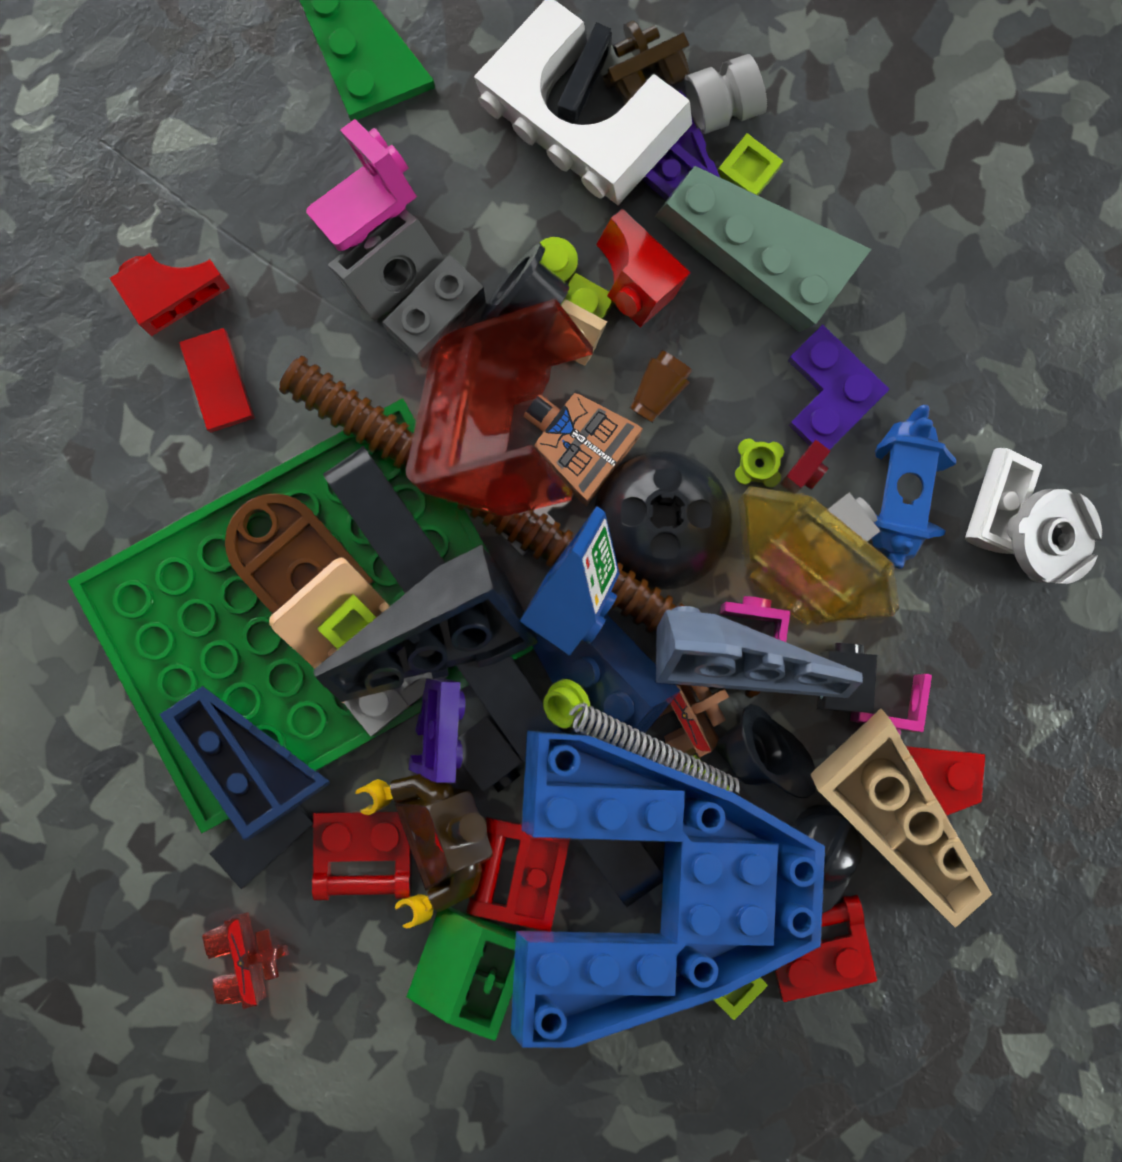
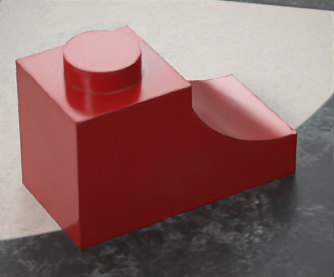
M621 209L611 217L596 244L608 259L613 271L614 284L607 297L640 328L676 296L691 273L624 209Z
M150 253L144 257L136 256L130 258L119 267L118 273L110 277L111 282L138 324L151 337L230 288L211 259L190 267H170L158 263Z

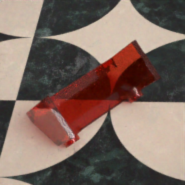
M556 298L454 330L443 336L436 343L429 360L406 466L407 478L421 492L501 517L572 500L573 491L532 445L507 451L515 404L533 400L545 391L550 379L552 366L593 355L594 347Z

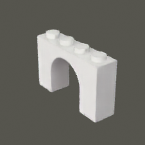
M544 0L474 76L481 95L479 102L493 117L499 119L503 116L510 121L515 132L526 143L533 145L537 142L546 149L548 157L558 168L565 172L572 169L581 176L582 183L594 196L600 199L606 196L619 205L692 125L690 100L653 74L618 113L605 121L591 125H576L556 117L547 108L549 94L555 83L581 56L587 43L584 22L557 1Z

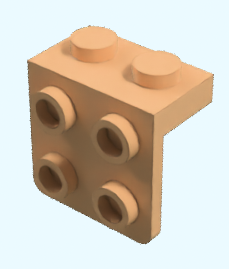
M338 558L270 617L269 625L274 632L315 669L337 651V648L317 627L352 594L376 617L390 607V605L346 559Z

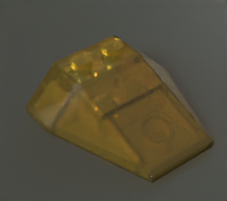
M749 486L738 499L744 564L752 571L749 576L750 580L764 592L771 595L775 590L789 601L786 609L802 623L809 625L813 621L817 625L879 620L894 616L900 609L894 564L814 498L808 495Z

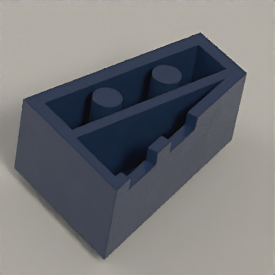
M607 614L603 617L606 619L603 627L593 641L587 644L581 640L570 655L535 632L538 643L533 645V648L553 684L562 679L574 681L586 692L590 706L598 709L601 713H606L607 716H612L613 719H618L620 722L638 729L639 732L643 731L646 733L681 691L675 684L656 683V664ZM590 716V718L587 720L586 725L584 726V730L587 728V726H588V724H589V722H590L591 716ZM598 719L595 721V723H594V725H593V727H592V729H591L590 734L593 732V730H594V728H595V726H596V724H597ZM604 723L601 725V727H600V729H599V731H598V733H597V737L600 735V732H601V730H602V728H603V726H604ZM611 725L608 727V729H607V731H606V734L604 735L603 740L606 739V736H607L608 732L610 731ZM617 729L614 731L613 736L610 739V743L613 741V738L617 733ZM624 731L621 733L620 738L616 743V746L619 745V742L624 734ZM630 735L627 737V740L622 749H625V746L630 738ZM637 737L634 739L629 751L633 748V745L635 744Z
M203 686L159 714L231 822L246 841L330 785L329 780L314 771Z

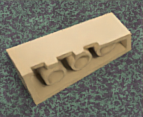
M882 708L810 774L818 791L955 928L992 895L941 805L925 781L916 762L907 750L895 726Z

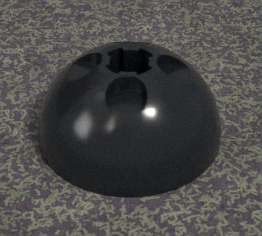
M655 451L629 459L608 477L595 502L594 509L598 506L605 511L617 563L623 564L622 570L626 573L630 570L635 572V579L641 581L643 578L646 579L648 587L651 589L655 587L661 590L676 589L701 579L719 562L730 540L732 510L725 488L707 466L681 453ZM659 501V503H671V505H658L657 502ZM676 513H678V515H679L678 523H680L681 525H677V524H676V522H677V514H676Z

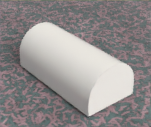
M1008 448L994 449L965 540L986 550L1014 554L1012 540L1007 533V524L1014 514H1018L1022 504L1033 495L1042 465Z

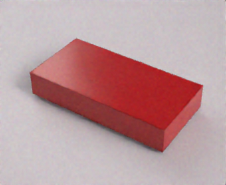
M221 328L179 342L207 430L212 433L255 419L227 331Z

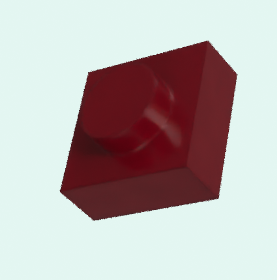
M815 440L780 484L793 495L804 485L812 490L829 469L822 462L831 451Z

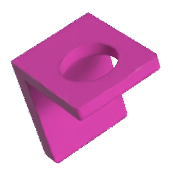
M744 596L742 604L733 602L721 604V615L775 622L773 638L783 642L787 640L790 611L771 608L772 600Z
M925 673L914 675L907 719L888 716L900 736L901 730L924 732L932 675ZM851 712L850 721L865 723L874 714Z

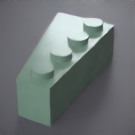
M696 166L684 177L655 215L658 220L798 332L817 324L872 250Z

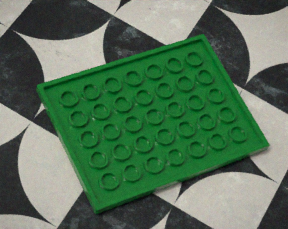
M403 398L384 408L383 414L386 416L390 414L395 415L398 424L401 425L403 422H406L410 425L409 431L414 433L418 430L422 433ZM343 431L337 433L67 580L201 834L229 820V817L159 715L200 687L206 688L314 771L323 768L420 713L422 708L421 697L377 734L370 737L347 706L315 678L312 665L274 632L269 625V619L273 614L235 572L226 553L225 537L227 527L235 512L243 504L264 494H284L301 501L320 519L375 581L372 587L391 606L405 592L323 476V473L364 446L445 563L480 545L488 552L465 509L461 511L457 508L458 502L455 500L447 502L444 500V493L440 491L438 494L432 492L433 486L429 483L425 486L421 485L418 476L414 475L411 478L406 475V468H395V461L392 459L388 461L383 460L380 451L377 450L372 453L368 450L369 444L364 442L360 445L356 442L357 436L354 434L346 436L343 434ZM422 433L421 439H423L424 441H427L426 438L424 437L423 433ZM266 512L254 513L247 522V530L254 538L267 535L272 527V519ZM533 646L528 647L511 657L515 661L533 651L534 648ZM457 666L448 668L449 675L445 679L460 682V691L470 686Z

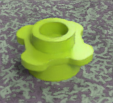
M750 438L741 441L737 449L741 458L740 467L735 470L736 480L743 485H747L750 482L763 483L767 488L777 486L781 481V474L778 472L780 459L784 456V449L778 442L755 443ZM757 459L763 460V467H757L755 461Z

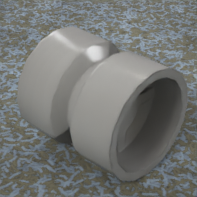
M750 54L723 62L720 72H717L713 67H708L685 75L686 97L690 100L691 114L697 128H700L702 134L729 126L732 116L737 117L740 121H744L766 113L767 97L758 65Z

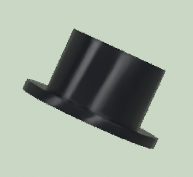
M540 242L535 244L518 261L496 289L482 312L481 318L485 322H490L497 315H501L530 338L548 322L561 305L570 287L540 262L545 252V246Z

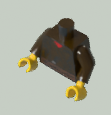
M421 774L394 779L391 781L390 786L385 781L376 779L356 790L355 794L367 792L373 798V804L360 810L364 815H371L389 805L391 800L396 802L395 807L425 891H428V896L417 894L396 903L395 910L408 905L413 910L412 921L402 925L403 928H411L428 922L433 915V910L441 912L469 898L476 892L482 874L481 865L493 857V850L486 834V822L479 815L473 795L468 789H455L449 783H436L423 777Z

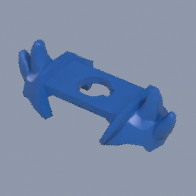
M926 404L917 407L906 421L894 423L875 450V455L879 459H882L890 451V460L881 512L879 516L876 514L877 521L874 522L880 532L872 537L871 540L876 554L885 558L887 563L895 569L903 568L906 560L914 558L925 539L943 536L946 531L938 525L928 522L936 472L956 465L957 460L949 452L945 444L939 442L936 428L933 427V422L929 419V406ZM903 474L916 475L922 483L921 495L916 500H913L911 504L903 503V497L899 495L897 490V482Z

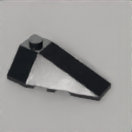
M480 545L434 569L314 669V676L341 702L400 688L405 678L431 672L432 678L436 679L448 676L449 667L477 661L478 668L496 664L537 644L538 640L535 632L520 622L524 610L505 572L486 549Z

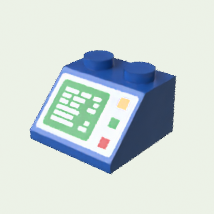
M598 506L594 509L546 574L520 619V622L568 655L573 652L581 640L587 644L593 641L606 621L603 617L617 598V595L611 592L619 576V570L605 511Z

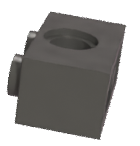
M404 209L398 216L385 220L370 231L363 242L347 248L331 261L328 266L357 305L375 321L380 316L393 312L400 305L401 299L414 290L445 258L420 221ZM393 259H397L395 268L390 273L383 275L386 264Z
M449 254L383 321L389 337L423 367L486 302L484 286Z

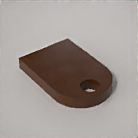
M284 494L257 496L243 504L229 522L225 537L228 560L235 572L272 614L338 558L346 559L371 586L375 584V581L305 504L291 496ZM266 512L272 519L271 530L263 537H252L247 530L249 518L254 513Z

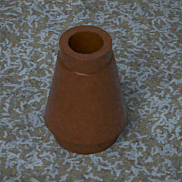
M661 350L656 359L650 358L633 399L634 401L629 408L653 423L656 417L689 385L690 382L687 378L693 370L679 359Z

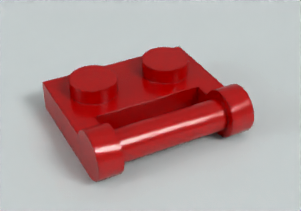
M377 811L371 815H364L361 812L313 813L312 897L314 901L329 900L331 895L395 894L396 899L411 897L412 852L397 811ZM395 861V875L331 876V862Z
M486 817L487 837L493 850V857L481 865L482 874L474 897H469L466 913L551 932L570 838L532 837L522 831V824ZM506 837L520 840L507 905L493 902L505 841Z
M857 894L843 897L842 903L835 904L832 909L822 914V927L846 922L849 934L821 940V947L774 970L780 998L783 1002L878 981L864 924L863 908Z

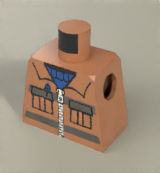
M576 393L570 397L561 410L540 394L531 403L523 416L543 431L534 445V451L537 456L586 507L639 440L643 430L636 423Z

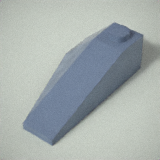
M681 606L672 610H666L657 626L656 683L849 698L863 683L861 672L719 615L701 613L695 607Z

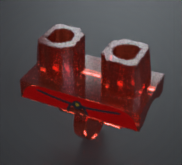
M249 912L233 915L225 920L224 924L202 934L205 953L208 959L228 954L232 955L235 971L217 975L213 978V990L217 1004H236L242 1002L243 1009L258 1006L259 1001L267 997L260 963H262L265 980H271L279 977L276 959L289 954L287 944L273 946L269 929L255 932L258 950L256 949Z

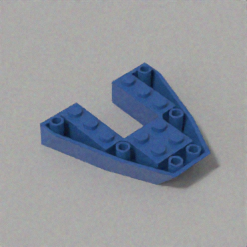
M527 731L522 831L532 837L665 841L660 934L516 931L511 1034L522 1047H576L725 996L821 947L824 845L733 792L594 737Z

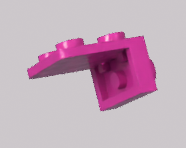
M356 119L340 129L363 166L312 203L306 211L311 220L338 251L346 250L363 242L370 231L385 220L398 216L405 209L406 205L417 197L403 175L409 168L400 153L393 145L388 146L375 128L368 132Z

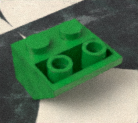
M452 907L437 912L406 997L450 1025L496 1041L513 994L516 931Z

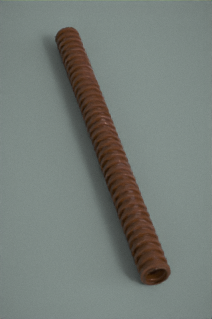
M305 356L296 358L286 369L279 383L280 393L284 395L291 393L293 395L292 400L296 403L305 402V409L308 411L317 410L320 419L324 420L328 417L331 419V426L334 428L338 426L343 427V434L346 436L354 434L357 436L356 442L360 445L364 442L369 444L368 450L372 453L377 450L380 451L383 460L388 461L392 459L395 461V468H406V475L411 478L414 475L418 476L421 485L425 486L429 483L433 486L432 492L438 494L441 491L445 494L444 500L447 502L455 500L458 502L457 508L461 511L464 508L470 510V517L473 519L477 516L484 519L482 522L484 526L488 527L491 524L496 527V534L501 535L504 532L509 536L507 541L510 543H514L515 540L521 543L520 549L524 552L527 549L533 551V558L536 560L540 557L547 560L545 566L551 568L573 539V532L568 529L564 532L559 529L561 526L559 522L555 521L553 524L548 522V515L542 513L541 516L534 513L536 508L533 505H529L528 508L521 504L523 499L519 496L516 499L510 497V490L507 488L501 491L496 488L498 485L496 481L492 480L489 483L484 480V473L479 472L476 475L471 471L473 466L470 464L461 465L459 463L460 458L456 455L450 458L446 455L447 449L441 447L438 450L434 447L435 441L432 439L424 441L421 439L422 433L418 430L414 433L409 431L410 425L406 422H403L401 425L398 424L395 415L390 414L386 416L383 414V407H372V400L367 397L363 400L360 399L357 390L352 389L349 392L346 390V383L343 381L338 383L333 381L334 376L331 373L327 372L323 375L320 373L321 367L317 364L308 365V358ZM617 563L619 576L611 592L617 595V598L611 609H614L616 606L622 609L620 612L622 616L631 615L634 617L633 623L636 625L642 622L646 625L645 631L648 633L657 632V626L666 610L685 606L682 603L675 605L672 603V596L667 595L664 598L660 595L661 589L658 587L649 588L646 579L643 578L641 581L635 579V572L630 570L626 573L622 570L623 564ZM745 690V696L751 699L761 691Z

